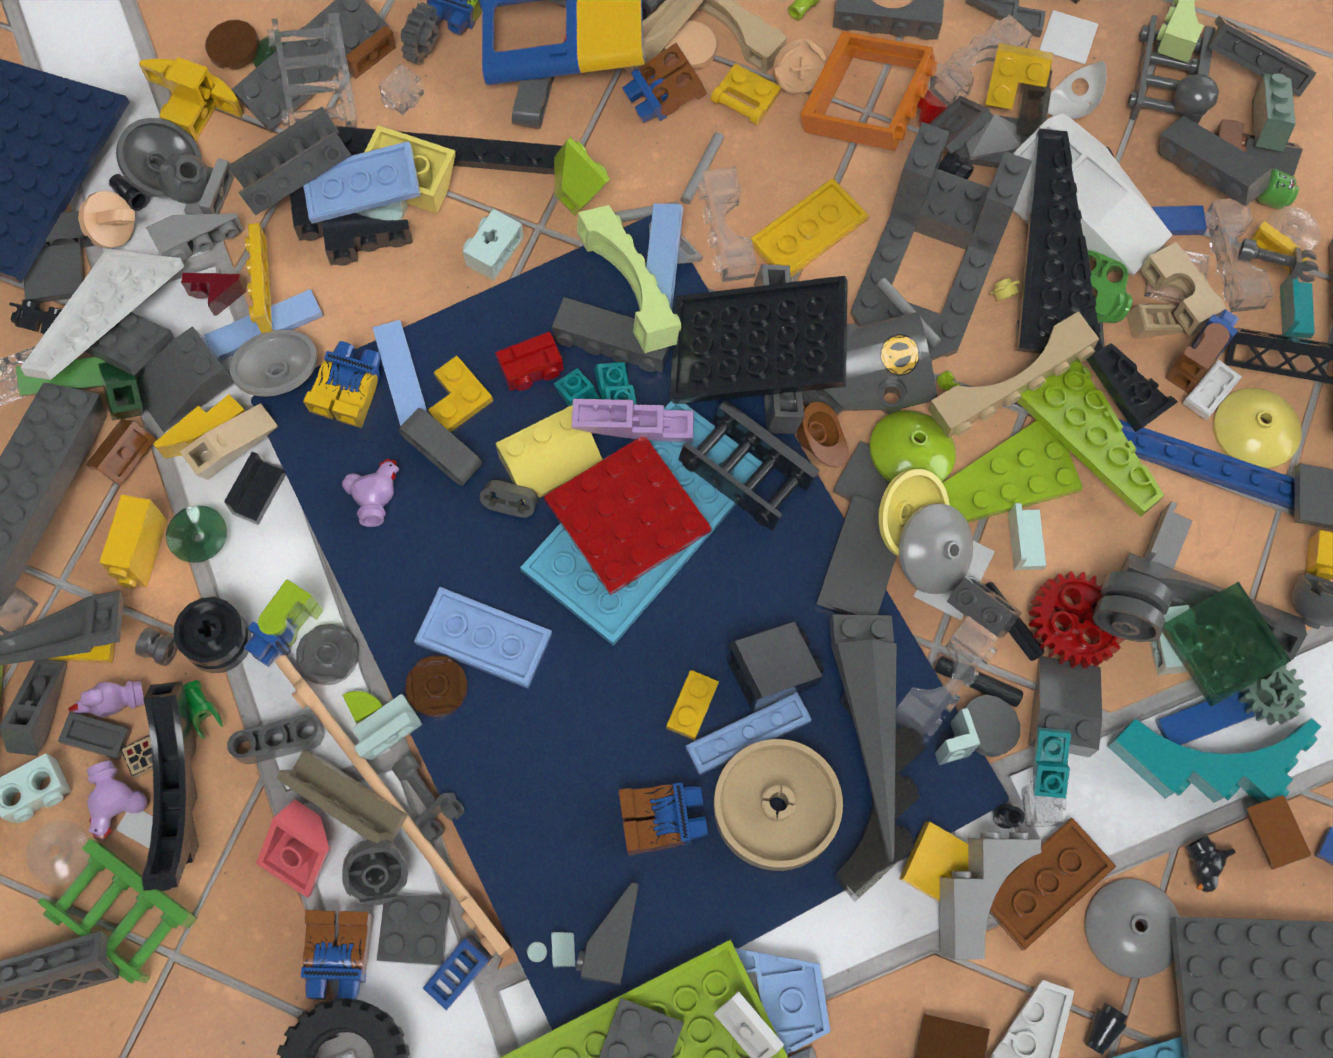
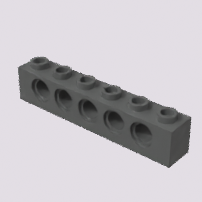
M762 264L754 281V287L791 282L790 266ZM802 391L763 395L766 430L770 433L795 434L804 419Z

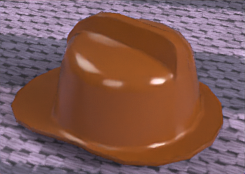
M816 401L810 403L804 409V419L797 430L799 443L804 449L813 453L821 463L835 468L843 466L848 460L849 449L837 414L830 406L823 402Z

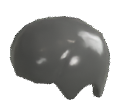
M1194 74L1182 79L1176 87L1173 98L1175 110L1185 117H1190L1195 113L1206 114L1208 110L1216 105L1219 89L1216 82L1211 77L1202 74Z

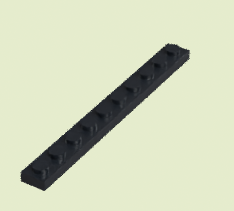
M336 126L339 131L338 136L351 156L365 152L376 130ZM401 132L455 150L453 166L555 175L554 157L562 148L561 145Z

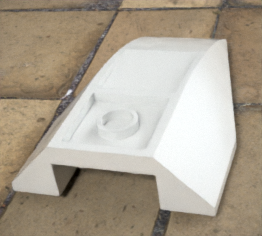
M1064 112L1048 118L1039 128L1068 131L1073 161L1072 171L1074 183L1077 185L1078 192L1076 195L1078 207L1082 214L1081 225L1083 236L1086 238L1087 250L1095 251L1120 261L1126 266L1128 274L1134 276L1143 267L1147 258L1156 253L1172 237L1171 232L1105 145ZM1039 128L1013 153L1032 160L1013 212L1027 224L1029 222L1036 136Z

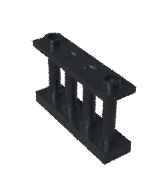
M725 399L718 407L713 420L717 426L697 448L686 442L682 447L678 460L688 471L695 472L753 516L759 525L767 527L773 532L783 515L777 509L796 487H800L807 492L813 485L820 470ZM727 433L738 440L740 444L719 466L706 455ZM749 451H752L762 458L764 462L742 484L729 473ZM772 469H776L788 479L772 498L766 502L753 491Z

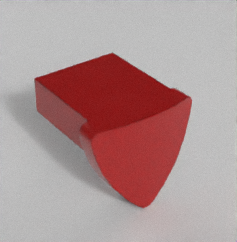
M928 89L925 96L920 98L917 107L921 110L919 127L922 122L927 124L932 122L947 108Z

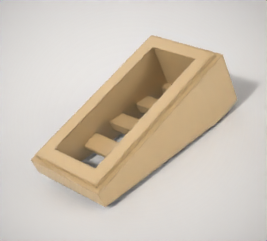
M1138 304L1127 314L1132 337L1147 338L1186 333L1179 322L1175 324L1173 313L1180 304Z

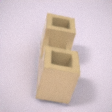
M1177 242L1150 255L1140 270L1156 292L1167 287L1176 288L1182 292L1185 299L1182 300L1173 315L1189 336L1201 331L1213 314L1219 317L1222 311L1227 309L1222 298L1214 292L1207 283L1206 277L1198 271L1191 262L1188 253L1182 250Z

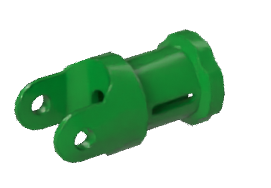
M199 680L184 684L183 687L191 724L198 735L205 739V735L200 728L201 722L211 715L215 717L221 727L224 726L223 721L213 703L208 702L201 691L202 684Z

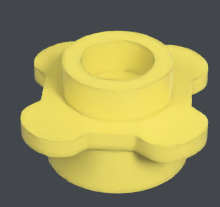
M1011 278L1002 280L994 284L996 289L989 294L990 296L995 294L997 301H1002L1017 295L1019 291L1016 285L1021 282L1020 280L1012 282Z

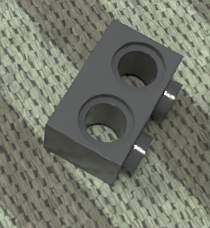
M974 576L964 577L947 600L949 604L995 639L1005 637L1022 614V612Z

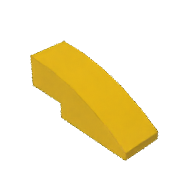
M229 394L207 413L198 405L156 440L153 445L164 459L182 456L180 451L204 433L240 415L245 410Z

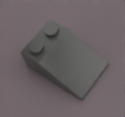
M192 326L167 344L137 381V387L142 403L160 429L166 432L198 405L201 407L234 382L230 372L207 340Z
M1039 657L1028 746L1035 747L1037 727L1069 730L1071 732L1069 754L1091 757L1099 750L1102 728L1101 667L1089 666L1087 669H1083L1079 663L1073 669L1070 666V661H1065L1060 665L1059 659Z

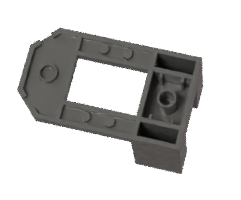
M922 122L904 164L890 217L850 314L858 326L903 315L879 289L877 284L881 279L886 278L893 285L914 232L966 250L942 314L909 303L941 338V341L935 347H932L927 341L932 363V360L942 356L948 357L953 355L959 349L1032 160L1004 151L991 187L975 183L938 169L949 131Z

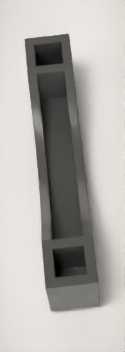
M1128 553L1120 570L1140 573L1162 582L1170 589L1173 595L1170 606L1189 605L1191 612L1220 622L1249 638L1263 649L1294 660L1307 636L1303 618L1135 554Z

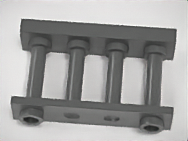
M1151 16L1148 25L1142 26L1139 35V41L1143 43L1135 90L1131 91L1127 107L1131 108L1130 119H1136L1141 107L1181 115L1175 110L1173 102L1144 96L1146 85L1175 91L1181 82L1180 80L1148 74L1149 63L1186 70L1188 74L1192 75L1202 74L1209 76L1212 49L1207 44L1216 31L1215 27H1204L1193 51L1195 52V57L1187 63L1160 53L1151 52L1153 41L1161 42L1156 40L1159 31L1155 30L1157 16ZM1195 113L1187 118L1199 124L1202 114Z
M323 106L228 165L230 171L244 188L239 191V195L255 216L351 156L338 136L339 131Z

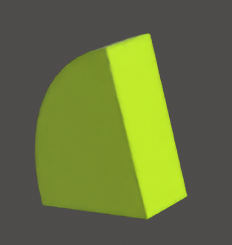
M352 691L342 694L356 724L383 707L377 698L366 692Z

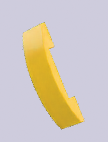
M159 58L143 59L139 62V66L147 81L169 89L164 78L168 67L172 66L175 60ZM210 73L215 84L211 95L217 109L241 118L243 111L233 91L221 79Z

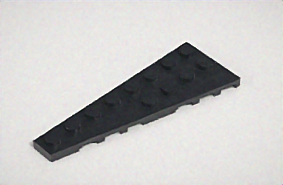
M1039 128L1037 131L1017 351L1042 354L1054 326L1078 311L1099 338L1094 348L1095 353L1102 349L1101 328L1097 320L1095 308L1097 304L1096 298L1093 296L1090 278L1092 274L1086 238L1083 236L1082 214L1078 207L1076 195L1078 191L1077 185L1074 183L1073 161L1068 131Z

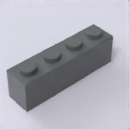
M1182 116L1160 134V155L1245 207L1269 188L1272 170L1270 166L1185 116Z
M563 297L552 325L553 339L563 346L580 347L592 355H606L616 362H629L638 365L641 369L648 372L658 371L662 373L672 346L644 353L633 333L634 318Z

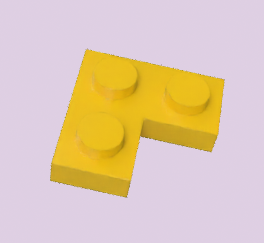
M455 356L434 371L435 378L449 395L429 408L428 412L450 433L493 402L490 393L458 356Z

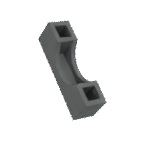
M836 0L833 28L938 40L942 26L944 0H913L910 4L901 8L882 7L872 0Z

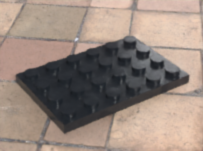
M846 276L676 296L675 314L680 319L681 331L678 333L677 344L673 345L670 386L671 402L673 404L846 387L848 296Z

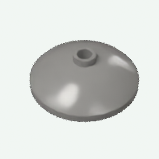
M273 330V332L261 333L252 337L237 349L230 362V375L234 384L247 394L264 397L277 396L290 392L303 384L313 373L318 356L315 345L306 335L293 330Z
M939 503L925 505L911 515L903 528L899 543V558L902 570L908 581L916 589L924 593L943 594L957 587L966 576L972 562L973 537L971 529L965 517L954 507Z
M1136 879L1118 880L1104 886L1091 899L1084 920L1085 936L1094 956L1110 971L1129 978L1150 977L1162 972L1174 961L1170 918L1180 916L1170 898L1154 885ZM1137 920L1144 924L1143 932L1136 929L1135 922Z

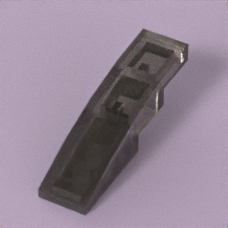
M1051 68L1046 87L1021 83L1016 135L1030 137L1047 120L1051 95Z

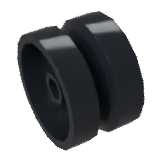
M216 597L200 598L189 603L179 613L174 624V640L178 650L199 670L209 673H224L237 667L247 657L248 651L244 647L251 639V632L248 630L247 621L228 601Z

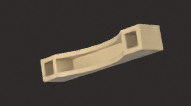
M666 0L654 13L643 20V53L645 63L662 51L704 0ZM643 65L624 67L623 69L631 74L632 71L637 68L639 70Z
M704 0L697 8L725 25L736 38L742 50L744 60L764 74L773 67L776 56L786 45L787 37L779 29L771 27L762 21L758 15L752 14L741 7L735 0Z
M1078 311L1054 326L1042 354L1019 375L989 386H954L931 400L928 411L947 438L954 434L961 436L973 427L972 423L979 419L986 421L997 413L996 409L1004 404L1010 406L1022 397L1021 393L1028 389L1031 391L1037 390L1046 383L1045 379L1053 374L1056 377L1060 376L1077 359L1080 362L1088 359L1095 353L1094 348L1099 338Z

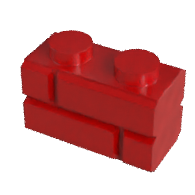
M550 332L495 352L498 366L509 391L515 389L518 391L526 390L533 385V382L543 378L546 381L552 380L559 376L561 371H564L562 357Z

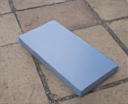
M409 141L350 156L303 185L308 217L311 223L421 196L412 146Z
M439 587L414 642L416 645L528 689L552 636V631Z

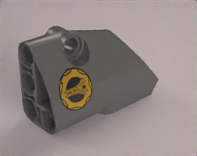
M919 312L862 326L847 324L846 387L823 389L844 411L882 410L884 413L891 414L900 411L902 408L931 402V400L937 397L930 353ZM888 393H894L899 397V400L896 403H888L883 397Z

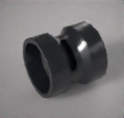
M953 152L952 154L948 153L942 159L938 169L968 180L974 170V166L968 162L962 163L959 160V155Z

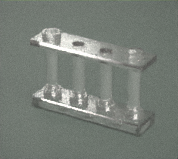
M327 14V24H322L323 27L279 31L277 19H271L272 29H268L267 34L269 46H275L286 106V110H281L284 127H290L315 111L294 112L291 96L334 92V94L340 95L341 104H337V107L324 108L331 119L339 118V121H344L345 127L357 128V114L339 14ZM314 39L330 41L331 51H327V54L284 58L281 44L283 42ZM329 65L330 68L335 67L336 77H332L331 81L293 85L288 83L286 69Z

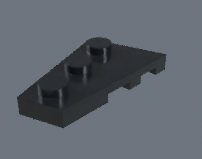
M1112 343L1086 359L1135 432L1178 403L1171 395L1166 397L1158 390L1159 384L1152 378L1147 380L1137 371V365Z

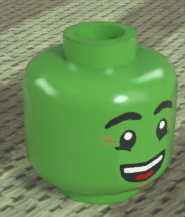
M1272 169L1269 188L1260 194L1256 200L1277 210L1290 206L1295 201L1299 192L1296 178L1280 170Z

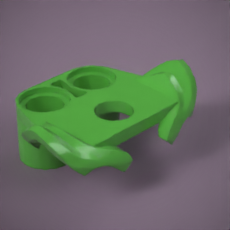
M1088 250L1089 260L1097 264L1095 269L1091 271L1092 276L1090 277L1092 287L1097 291V305L1095 306L1097 320L1103 323H1118L1126 317L1133 302L1131 295L1126 292L1128 270L1120 261ZM1112 271H1119L1122 273L1123 278L1119 282L1114 283L1110 282L1107 276Z

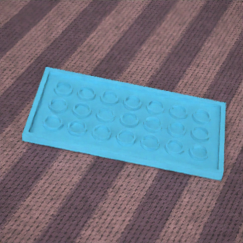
M671 401L664 408V410L694 411L685 403L673 404ZM695 411L693 443L689 444L697 448L715 426ZM725 434L706 456L720 466L739 444ZM649 440L711 526L712 533L737 504L695 472L688 471L682 465L678 458L686 442ZM748 452L729 474L744 484L762 462ZM561 524L555 528L520 569L521 572L614 646L711 533L611 596Z

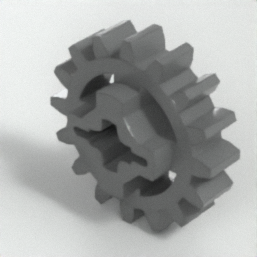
M423 2L421 4L418 3L416 9L413 8L412 13L407 16L406 24L401 30L400 38L402 39L401 42H404L401 48V52H404L402 57L409 62L415 64L423 63L424 57L427 58L428 54L432 52L435 40L438 38L439 28L436 22L439 17L436 15L437 9L432 5Z

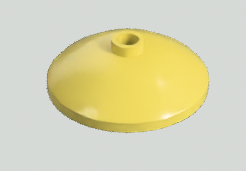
M1246 388L1231 393L1220 403L1213 418L1214 437L1225 455L1266 469H1273L1286 463L1296 453L1300 445L1302 431L1295 410L1281 396L1265 389ZM1261 418H1264L1268 424L1263 423Z
M909 469L900 473L890 482L881 499L878 515L880 533L887 548L898 557L901 534L911 515L919 508L928 504L939 503L949 505L948 494L943 483L930 471Z

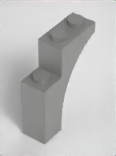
M980 832V838H968L969 871H952V877H940V957L954 960L985 959V931L994 897L1007 876L1017 866L1030 857L1041 853V840L1029 839V833L1009 832V839H1000V832Z

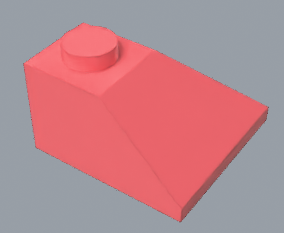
M297 800L292 801L273 817L256 862L257 865L307 898L312 894L329 852V845L321 816Z

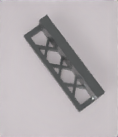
M1219 15L1214 23L1218 29L1207 46L1262 77L1266 73L1271 75L1282 74L1287 78H1291L1292 92L1299 97L1316 75L1314 69L1306 62Z
M102 931L0 961V997L9 998L0 1001V1014L118 979L119 969L106 958L108 937ZM98 968L102 970L100 972H90L91 970ZM67 979V980H69V981H58V980ZM35 988V989H39V990H36V991H35V990H27V989Z

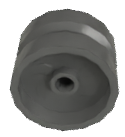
M1118 571L1106 575L1100 592L1102 598L1098 600L1093 615L1095 624L1103 631L1125 640L1135 642H1153L1158 640L1165 624L1163 615L1167 614L1173 596L1170 589L1162 582L1136 572Z

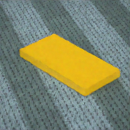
M831 178L751 237L748 244L767 264L790 266V275L793 277L865 223L869 218V214Z

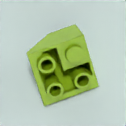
M571 137L554 157L555 197L575 216L598 194L610 178L607 176L606 169L600 163L594 162L587 155L585 147L581 143L574 141Z

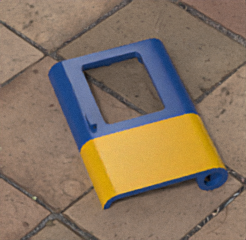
M479 0L482 9V72L486 85L645 65L642 0H566V41L564 43L500 52L494 51V13L496 7L543 0Z

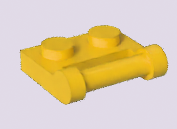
M734 63L720 85L713 90L710 101L717 105L721 103L750 118L751 123L759 125L780 95L781 87ZM727 92L755 106L756 108L754 109L753 107L735 99L734 97L728 95Z

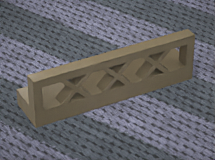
M303 750L293 769L280 770L276 777L277 780L367 840L379 843L382 840L393 842L408 814L310 750Z

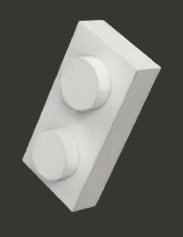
M739 992L714 1013L751 1058H771L784 1046L781 1040Z

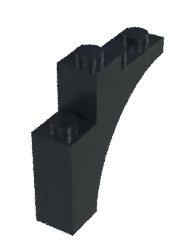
M304 186L290 194L293 227L299 241H313L324 237L325 252L330 265L345 266L351 262H357V251L371 252L377 248L402 247L405 244L413 243L408 219L381 220L352 213L311 223L308 217Z

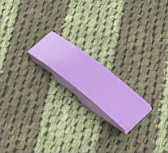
M573 399L572 429L631 439L647 437L648 440L693 443L694 411L664 410L663 405H634L633 400Z

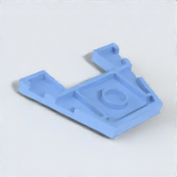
M735 948L746 972H756L760 1001L778 1038L784 1044L783 1048L786 1054L831 1032L820 964Z

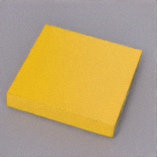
M925 822L899 880L940 903V877H952V871H969L968 844L935 824Z

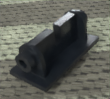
M22 299V304L12 302L9 304L17 307V311L11 315V322L16 327L37 332L39 322H42L40 329L42 334L46 333L62 311V309L50 306L48 311L39 309L40 303Z

